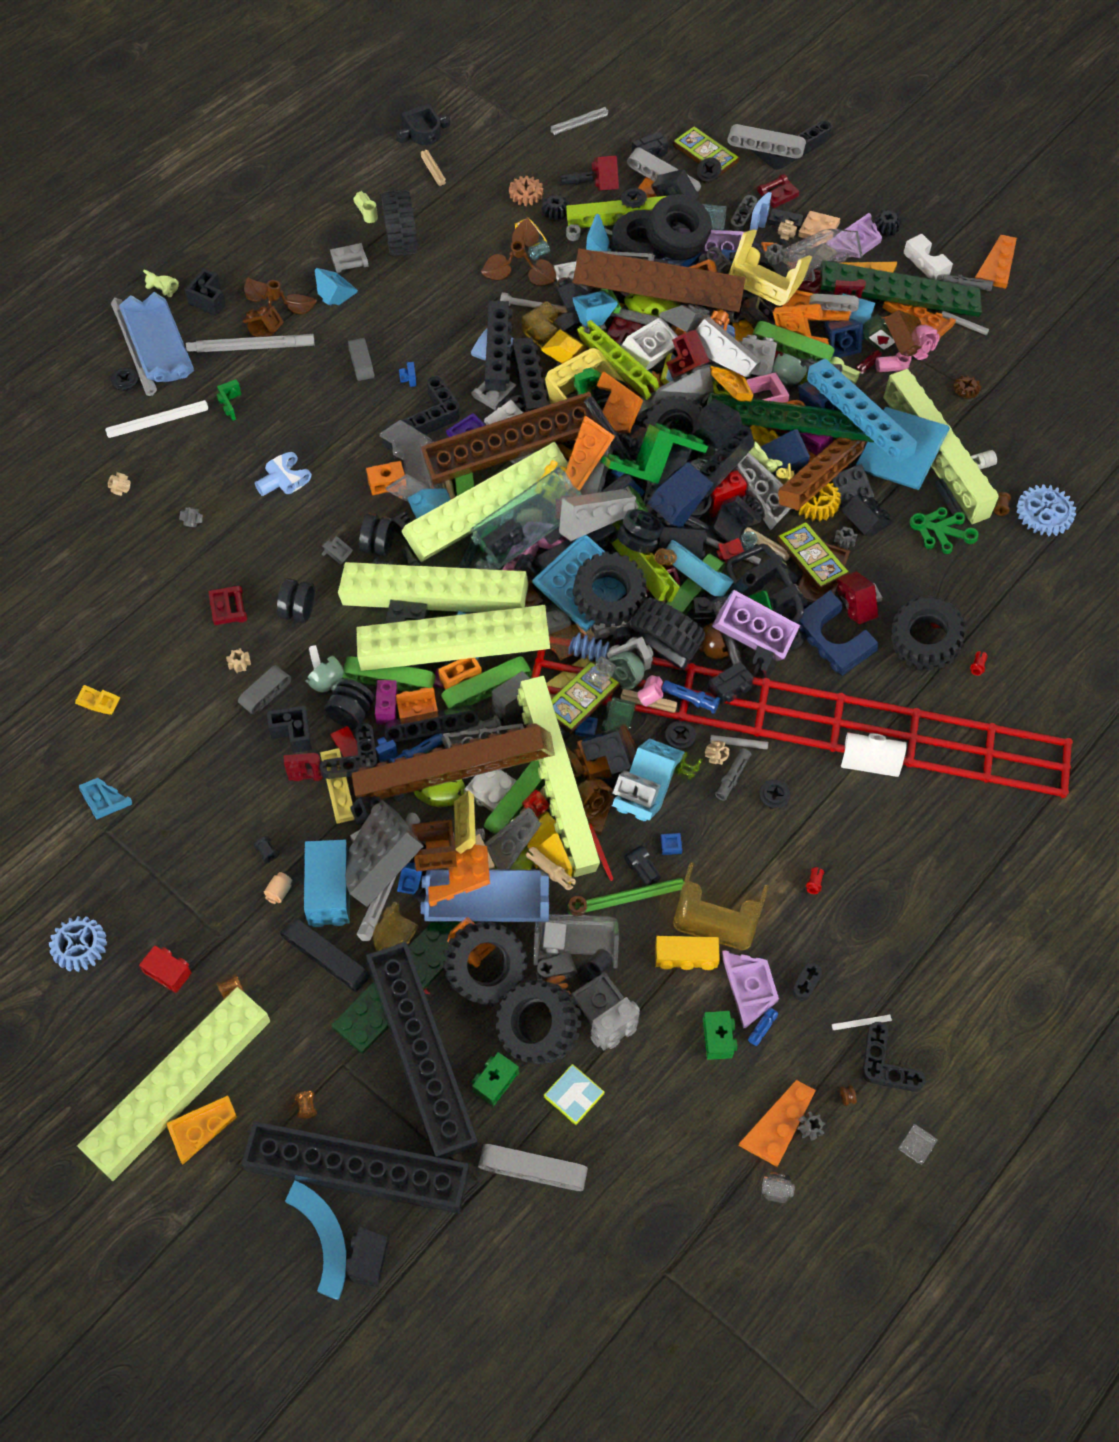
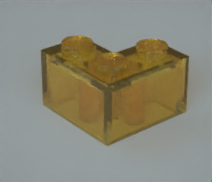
M545 301L522 317V331L529 338L533 337V341L543 348L557 333V328L553 325V322L558 318V310L548 301Z

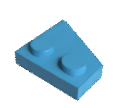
M99 778L79 785V789L96 820L132 805L131 798L122 796L118 793L117 789L106 785Z

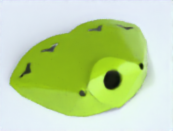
M629 294L624 298L625 305L630 311L652 315L655 318H658L661 312L681 306L679 302L676 303L674 301ZM654 308L658 309V310H659L658 314H657V315H653V314H652V309H654Z
M462 779L456 780L457 783L449 782L422 789V792L417 790L414 793L419 800L430 806L447 807L454 806V801L460 797L458 795L459 790L461 789V795H463L466 787Z

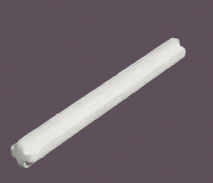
M203 400L107 427L106 433L109 438L207 411L208 405Z

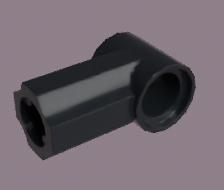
M643 845L624 854V859L629 868L636 871L646 886L655 884L661 879L660 873L650 861V855Z
M598 949L591 958L578 967V978L582 982H590L595 977L600 976L613 961L610 953L604 949Z

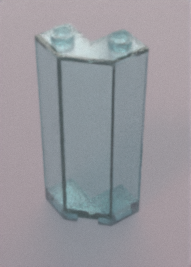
M557 467L470 528L473 534L471 539L487 554L485 557L490 565L494 564L499 569L560 526L562 498L580 496L582 494L573 486L565 471ZM512 518L515 523L521 525L525 537L520 544L508 548L504 555L495 557L482 538Z

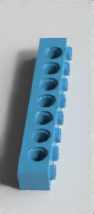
M826 358L809 366L807 380L897 463L915 454L917 441Z

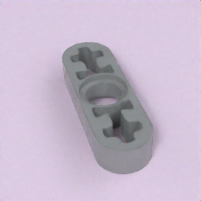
M813 294L810 296L809 305L821 304L822 310L852 312L858 310L859 299L855 296Z

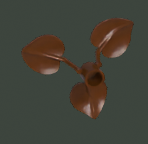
M529 218L523 220L513 232L512 252H510L509 260L507 261L504 255L495 254L486 261L481 270V273L489 279L503 280L511 273L509 264L513 256L516 258L525 257L532 267L528 273L531 283L537 286H544L556 280V272L550 262L540 259L534 266L527 256L525 246L532 247L539 240L538 230Z
M248 277L244 285L245 296L250 301L259 302L262 299L266 300L269 298L268 307H270L271 302L278 300L281 296L284 304L288 305V310L295 314L307 313L317 302V299L299 294L288 295L286 300L284 291L280 290V282L277 280H270L265 284ZM262 319L248 322V330L255 337H267L275 333H270Z

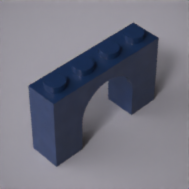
M830 590L804 609V615L797 624L800 625V632L807 636V641L819 649L818 653L823 659L827 658L831 668L843 676L878 650V642L867 630H864L851 641L844 644H834L823 637L821 630L825 623L842 612L841 601Z

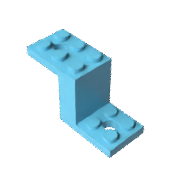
M649 738L638 747L630 773L661 785L655 803L648 808L617 796L612 806L616 807L617 811L628 814L629 812L634 814L639 820H650L661 809L675 767L683 759L685 752Z

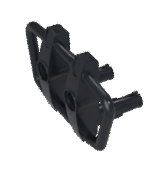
M760 544L737 554L726 563V573L734 581L731 585V590L727 593L729 596L733 590L746 597L753 595L776 577L784 582L786 588L769 597L772 611L781 615L791 606L796 608V614L791 618V621L797 624L804 615V609L813 603L803 597V593L799 591V586L795 584L798 581L797 574L791 572L787 568V564L783 562V557L777 555L767 544ZM763 551L770 557V559L745 572L743 577L737 581L733 570L735 563Z

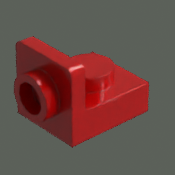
M739 538L723 545L722 543L718 544L719 549L716 550L719 559H724L725 564L731 557L744 552Z

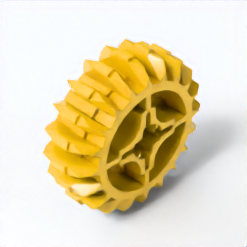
M828 483L799 510L795 509V511H799V515H805V519L810 517L812 521L818 519L820 522L823 518L827 521L829 517H833L837 513L841 504V493L837 492L838 488L834 487L833 483Z

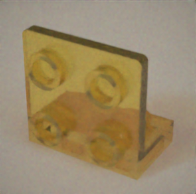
M394 901L391 907L388 906L383 913L384 918L380 923H377L373 932L377 951L403 942L408 944L418 928V924L400 915L398 903Z

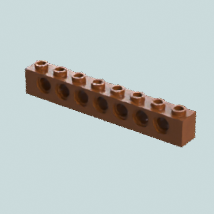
M838 437L787 483L780 487L778 491L779 505L799 510L863 452L868 441Z

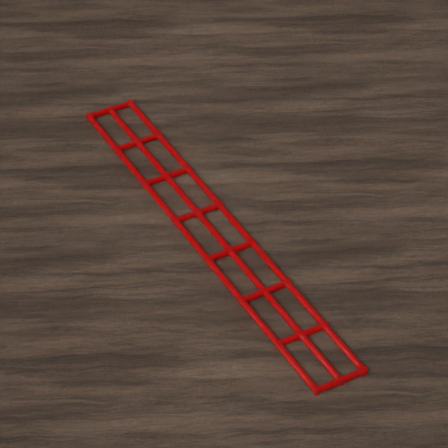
M549 636L550 644L569 648L571 640ZM546 649L538 650L531 679L539 677L541 667L578 674L583 667L543 660ZM652 657L653 661H651V664L679 669L665 659ZM690 663L684 670L687 671L684 687L693 690L692 684L695 673L715 677L724 671ZM753 677L752 684L762 686L759 703L738 698L729 703L727 701L724 702V704L757 710L754 727L687 714L689 701L684 699L681 700L679 712L675 711V713L612 699L613 693L602 703L606 707H615L616 702L632 705L633 711L752 734L756 737L762 736L827 749L831 752H845V745L838 744L840 727L909 740L907 757H904L902 764L907 767H916L981 780L984 783L991 782L1060 796L1061 798H1066L1069 794L1071 747L1073 743L1071 738L1064 739L999 726L995 723L989 724L923 711L919 708L913 709L848 696L843 693L838 694L772 681L768 678ZM642 679L637 686L644 687L646 680ZM547 686L549 694L556 695L562 689ZM769 688L836 701L834 718L768 705L766 702ZM705 692L706 695L715 698L712 693ZM844 702L912 716L910 733L843 720ZM769 712L833 725L831 740L826 742L762 729L764 714ZM919 717L987 731L986 748L918 735ZM995 733L1064 746L1063 761L1058 763L993 750ZM916 742L984 755L983 773L915 760ZM992 758L1062 771L1061 787L1055 788L991 775Z

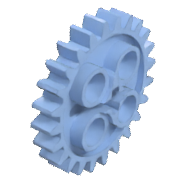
M1044 484L1041 488L1035 485L1034 489L1029 487L1028 491H1024L1023 495L1020 496L1016 512L1020 514L1018 519H1024L1022 524H1028L1027 529L1034 528L1033 533L1040 531V535H1043L1046 532L1050 536L1051 532H1053L1056 536L1058 532L1064 533L1065 529L1068 530L1070 525H1072L1076 513H1074L1076 507H1072L1074 501H1069L1070 496H1064L1065 491L1059 493L1058 487L1052 490V485L1048 489Z

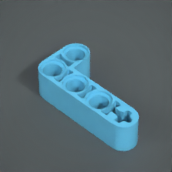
M671 540L661 555L665 560L714 596H724L734 582L727 575L716 572L674 540Z

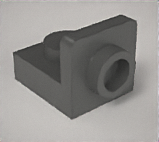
M336 536L333 541L329 539L324 544L323 548L325 550L322 552V555L325 556L327 553L341 565L353 549Z

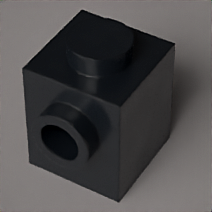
M359 797L350 807L356 824H364L371 814L372 808L381 802L379 797Z

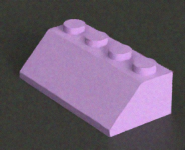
M679 228V233H691L689 229ZM711 230L701 255L702 253L705 254L711 247H717L720 251L722 249L737 251L744 232ZM711 251L710 253L715 255L713 259H717V254Z
M733 590L719 610L712 627L756 650L758 645L775 653L776 661H780L785 658L800 625Z

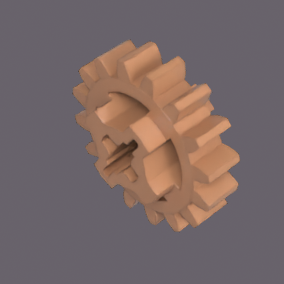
M519 176V180L514 179V182L510 183V198H513V202L518 201V205L524 203V206H527V203H530V205H533V202L538 203V199H542L543 195L542 183H539V179L534 180V177L529 179L528 176H525V178Z

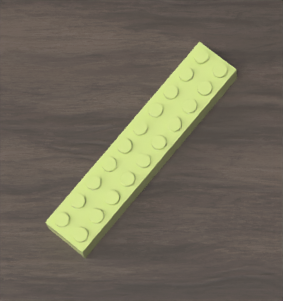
M908 369L891 374L883 397L892 409L949 426L950 429L931 467L940 479L943 478L971 524L990 518L999 497L997 491L992 488L987 477L982 474L977 463L972 460L969 452L962 446L960 439L955 436L950 425L945 422L942 414L935 408L933 401L928 398L923 387H920L916 381L915 376Z
M553 442L404 526L401 532L420 562L484 527L487 523L493 522L538 496L539 494L534 492V489L537 486V480L543 476L546 465L549 466L552 460L556 461L558 464L555 470L557 471L560 466L566 468L568 462L557 444ZM550 476V478L547 481L548 485L550 484L554 476Z
M345 562L338 594L342 604L348 606L389 608L390 599L424 603L427 604L428 610L480 613L525 607L528 580L526 571Z
M545 605L357 627V656L361 671L550 649Z
M540 676L521 681L517 701L519 706H523L524 713H522L524 724L536 723L551 732L555 756L540 759L538 772L540 778L545 781V796L550 798V813L556 818L555 830L558 835H561V843L572 866L573 878L596 872L600 861L545 678Z
M236 987L77 1145L79 1149L114 1181L167 1127L166 1123L174 1120L270 1023L268 1014L242 990Z

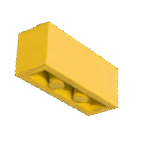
M657 936L655 942L656 967H661L662 969L681 967L684 970H690L694 967L702 968L703 970L717 968L719 963V937Z

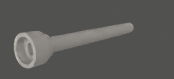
M502 292L500 301H509V306L513 304L561 313L567 312L560 305L512 298L509 293Z

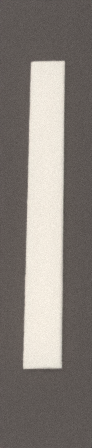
M890 1015L832 1024L833 1030L869 1025L874 1022L892 1021Z

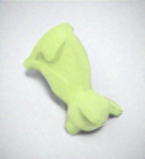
M145 269L143 271L147 274L145 277V287L147 289L156 287L162 290L163 295L167 294V297H172L179 287V282L175 278L170 276L158 277Z
M757 442L749 451L770 473H774L777 467L782 466L781 461L768 459L766 453Z

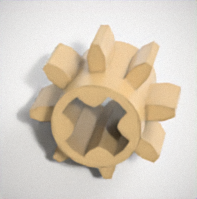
M786 220L785 223H780L778 234L781 235V239L784 238L789 241V238H794L797 226H793V221Z
M117 472L116 476L111 475L109 478L108 488H111L113 494L122 496V492L127 493L129 491L131 483L130 480H127L128 476Z
M241 648L239 650H232L230 656L226 657L229 669L234 668L236 673L246 671L247 665H251L248 652L244 653Z
M712 740L711 744L706 747L705 757L710 758L709 763L723 764V761L728 759L729 748L724 747L725 742Z

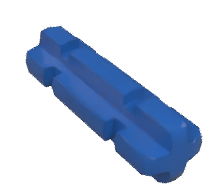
M768 1008L754 1029V1032L749 1036L748 1041L751 1044L758 1046L762 1037H764L777 1018L778 1012Z

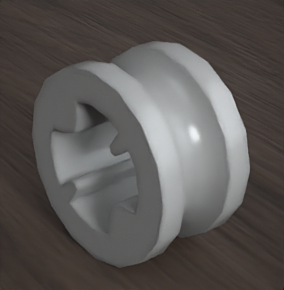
M575 224L569 225L566 228V237L571 241L578 240L580 238V227Z

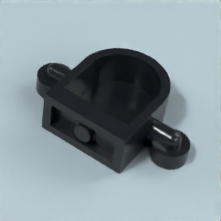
M430 104L403 112L401 115L404 129L396 132V138L400 143H406L409 137H411L417 144H433L440 139L441 128L450 126V117L445 114L438 116Z

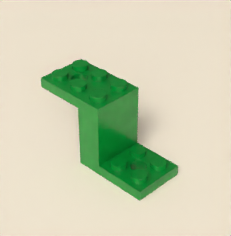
M656 423L655 426L649 424L636 462L629 459L622 460L610 453L608 456L603 455L600 462L610 469L658 484L673 443L706 453L708 446L703 443L704 440L688 433L687 436V434L682 433L680 430L674 428L671 430L659 423Z

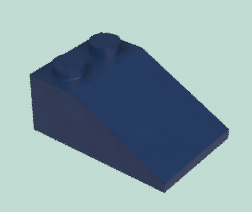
M687 462L655 491L648 504L671 525L683 527L714 483L691 463Z

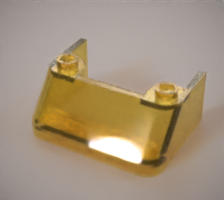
M690 862L674 915V927L681 932L697 937H719L720 944L740 950L748 949L752 945L769 886H764L760 902L753 900L745 901L741 906L740 912L700 900L702 895L701 887L696 883L690 882L694 863Z

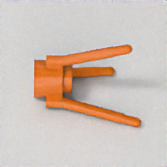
M722 309L714 310L710 318L719 326L724 325L723 329L726 331L730 321L728 313Z

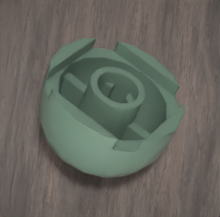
M778 354L773 363L772 373H777L784 386L796 385L805 376L807 367L805 365L802 367L800 365L801 361L794 356L788 354L780 356Z
M631 651L616 654L607 661V674L620 682L621 689L630 690L634 688L644 676L645 668L642 660Z
M334 656L327 658L329 661L327 664L322 662L308 676L309 679L306 682L314 690L321 693L330 690L334 691L338 682L343 678V667Z

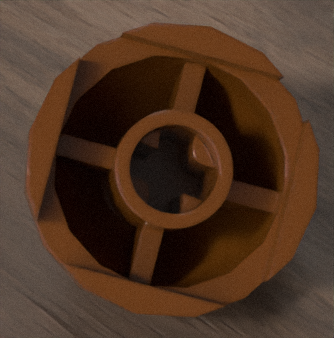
M714 622L706 625L702 629L705 632V639L699 647L700 652L704 651L707 657L711 659H721L730 656L729 652H725V649L728 650L722 632L712 627Z
M591 778L580 783L577 787L586 818H595L594 815L598 812L603 814L614 800L612 795L613 789L601 779Z

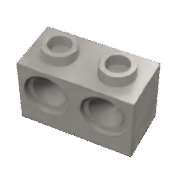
M624 770L618 777L613 794L650 808L656 801L661 785Z

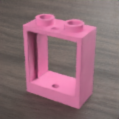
M776 372L746 380L753 394L770 389L774 397L763 400L781 403L789 401V394Z

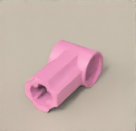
M898 352L896 356L877 357L875 361L877 372L895 371L896 373L909 368L911 356H905Z
M649 676L644 688L637 693L639 700L646 707L663 697L661 690L663 681L659 676Z

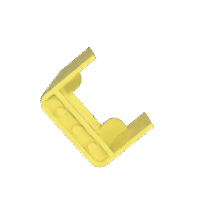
M753 229L744 232L729 275L746 277L745 290L776 305L786 304L803 282L812 256L809 255L799 259L796 268L790 270L787 276L783 277L758 265L761 257L760 252L752 247L757 230Z
M594 348L550 370L545 378L550 404L567 399L566 395L576 390L574 387V375L583 372L586 368H593L600 373L606 372L614 379L625 381L604 355Z

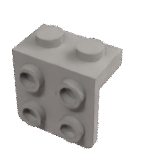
M637 637L631 638L626 644L622 646L615 645L607 652L608 661L609 658L616 654L631 651L640 657L645 670L651 668V661H653V651L650 645L646 646L643 637L638 639Z

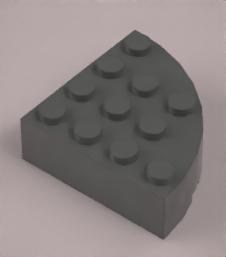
M383 800L372 808L371 814L361 827L354 843L350 846V853L346 864L345 877L350 895L366 907L423 847L400 814Z

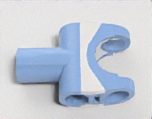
M287 452L266 464L265 469L269 475L256 481L255 486L261 496L268 494L278 487L285 494H291L307 484L312 474L308 469L290 470L297 462L298 457L293 452Z

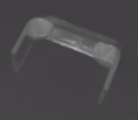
M825 229L782 249L786 250L783 261L789 267V270L796 268L799 259L809 255L812 256L803 281L816 280L814 269L820 267L822 260L842 263L848 257H863L858 231Z
M401 420L380 433V437L392 443L393 453L397 458L403 460L405 470L403 477L386 487L387 491L408 502V497L422 489H443L442 483L433 486L421 452V446L433 443L432 439Z
M549 914L550 923L566 924L564 950L558 952V954L569 952L570 954L594 955L598 949H604L612 956L613 968L618 967L619 931L616 918L609 916ZM535 922L534 965H538V959L542 961L555 956L547 954L546 950H541L542 930L545 922Z

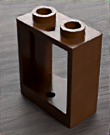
M452 819L411 824L412 832L420 842L449 839V846L419 850L414 856L416 871L457 867Z

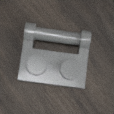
M362 243L330 249L336 273H340L341 270L361 266L368 267V260Z
M484 381L471 394L475 399L496 411L497 404L502 400L508 399L516 390V384L509 381V384H506V391H489L484 395L482 394L485 391Z

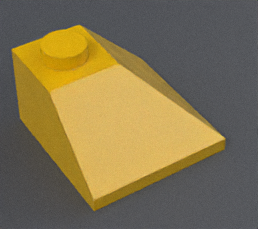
M559 329L541 351L563 364L585 352L588 346Z
M558 833L553 834L536 849L555 865L564 868L565 873L572 877V866ZM533 862L536 869L543 870Z

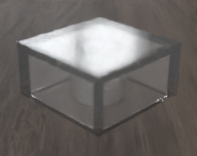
M914 1124L898 1149L922 1165L938 1139Z

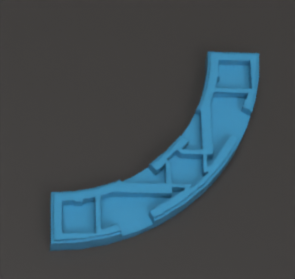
M294 1181L285 1202L301 1211L312 1222L322 1244L324 1264L321 1282L317 1291L339 1301L346 1278L345 1269L347 1262L346 1245L342 1230L335 1215L325 1201L304 1184Z

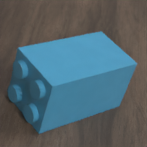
M346 840L305 842L304 911L308 924L313 927H322L328 924L343 926L350 923V893L346 886L345 877L346 864L349 857Z

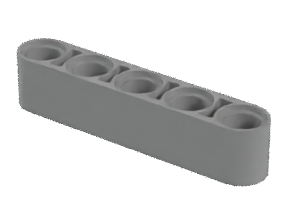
M739 124L731 127L728 136V143L732 146L791 158L802 157L806 145L805 139L800 136Z
M636 148L627 159L629 167L653 181L660 174L678 170L641 148ZM688 175L698 193L701 188L699 181Z
M491 1144L483 1145L478 1167L485 1171L575 1191H583L588 1170L586 1166Z

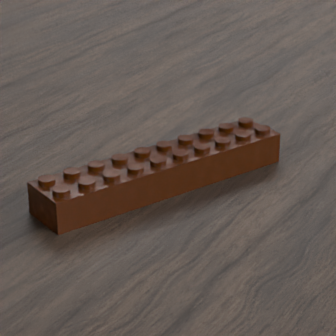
M578 249L573 283L739 313L746 277Z
M583 393L421 446L422 456L433 486L537 452L553 442L558 445L577 439L584 416L597 423L584 402L586 398L591 396V393Z
M534 723L527 725L525 729L519 730L514 728L507 730V733L502 735L499 733L490 734L486 739H471L467 744L455 743L447 749H433L432 753H416L412 758L402 757L395 759L393 763L382 762L376 764L377 767L359 768L358 772L352 773L354 792L356 797H379L381 800L555 756L551 732Z

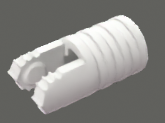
M993 450L970 456L977 463L979 469L997 464V457Z

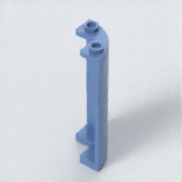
M153 292L146 300L141 302L130 295L119 305L148 379L156 382H169L186 378L194 371L165 298Z
M449 869L427 870L426 876H422V888H426L425 902H421V914H425V921H463L466 917H469L472 921L549 922V874L544 870L489 869V885L468 893L464 891L454 895L453 899L448 901L446 899L437 902L438 905L430 907L428 887L448 885L450 881Z

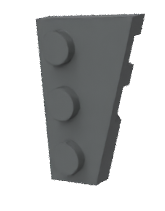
M528 807L485 843L488 853L498 870H509L540 827L541 822L531 808Z

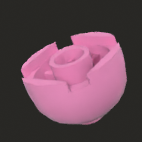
M928 325L916 327L917 336L922 348L918 349L917 353L912 356L918 360L927 358L929 356L927 353L930 350L934 351L939 341L938 331Z

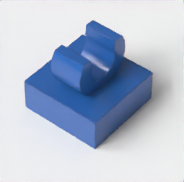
M408 362L407 369H399L400 382H407L409 380V386L414 387L416 386L414 362Z
M384 737L377 740L379 745L375 749L380 763L398 756L397 747L393 740L387 742Z

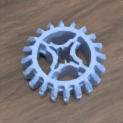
M77 916L75 921L69 918V923L61 922L62 928H55L57 934L51 935L52 942L49 943L51 948L50 954L54 956L53 960L55 963H59L61 968L66 967L68 971L74 968L79 972L83 966L87 970L88 964L91 963V965L95 966L94 960H101L102 957L99 953H105L103 946L107 945V941L104 939L106 934L102 926L97 925L95 920L90 921L88 917L82 920L79 916ZM93 934V944L91 947H89L88 942L90 941V936ZM65 941H67L68 945L66 947L65 953L63 954V945Z

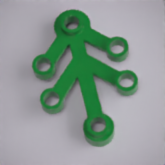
M941 507L928 515L914 514L910 519L911 528L921 533L924 539V546L927 549L935 547V539L930 536L927 529L934 531L942 545V552L944 554H950L953 550V545L947 540L945 534L962 538L967 544H974L978 540V531L974 528L962 531L947 527L952 524L960 525L964 523L965 515L961 512H957L954 516L946 519L947 509ZM937 518L940 519V520H942V521L937 522V523L930 522V521H932V520H934V519H937Z

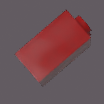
M738 470L729 473L711 493V506L707 510L711 517L717 516L724 500L737 495L742 498L745 495L747 483Z

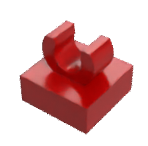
M534 790L522 802L523 806L526 809L528 807L531 808L537 817L543 814L550 805L538 790Z

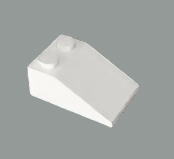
M659 317L627 336L621 347L645 369L649 370L675 350L672 340L678 336Z

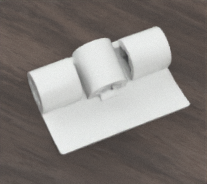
M847 733L841 767L899 777L906 752V742L886 740L883 735L874 733L869 734V736Z

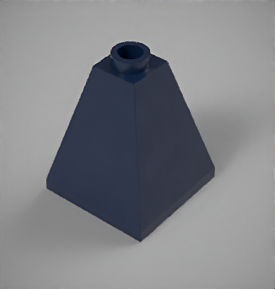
M851 318L847 321L824 320L825 338L828 339L829 345L834 348L832 358H841L861 353L862 322Z

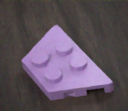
M868 213L827 241L826 246L837 252L859 258L881 243L882 237L877 231L876 224L872 223L871 214Z
M722 951V958L742 1027L746 1028L779 1000L768 961L760 958L753 959L743 954L738 956L730 954L729 951Z

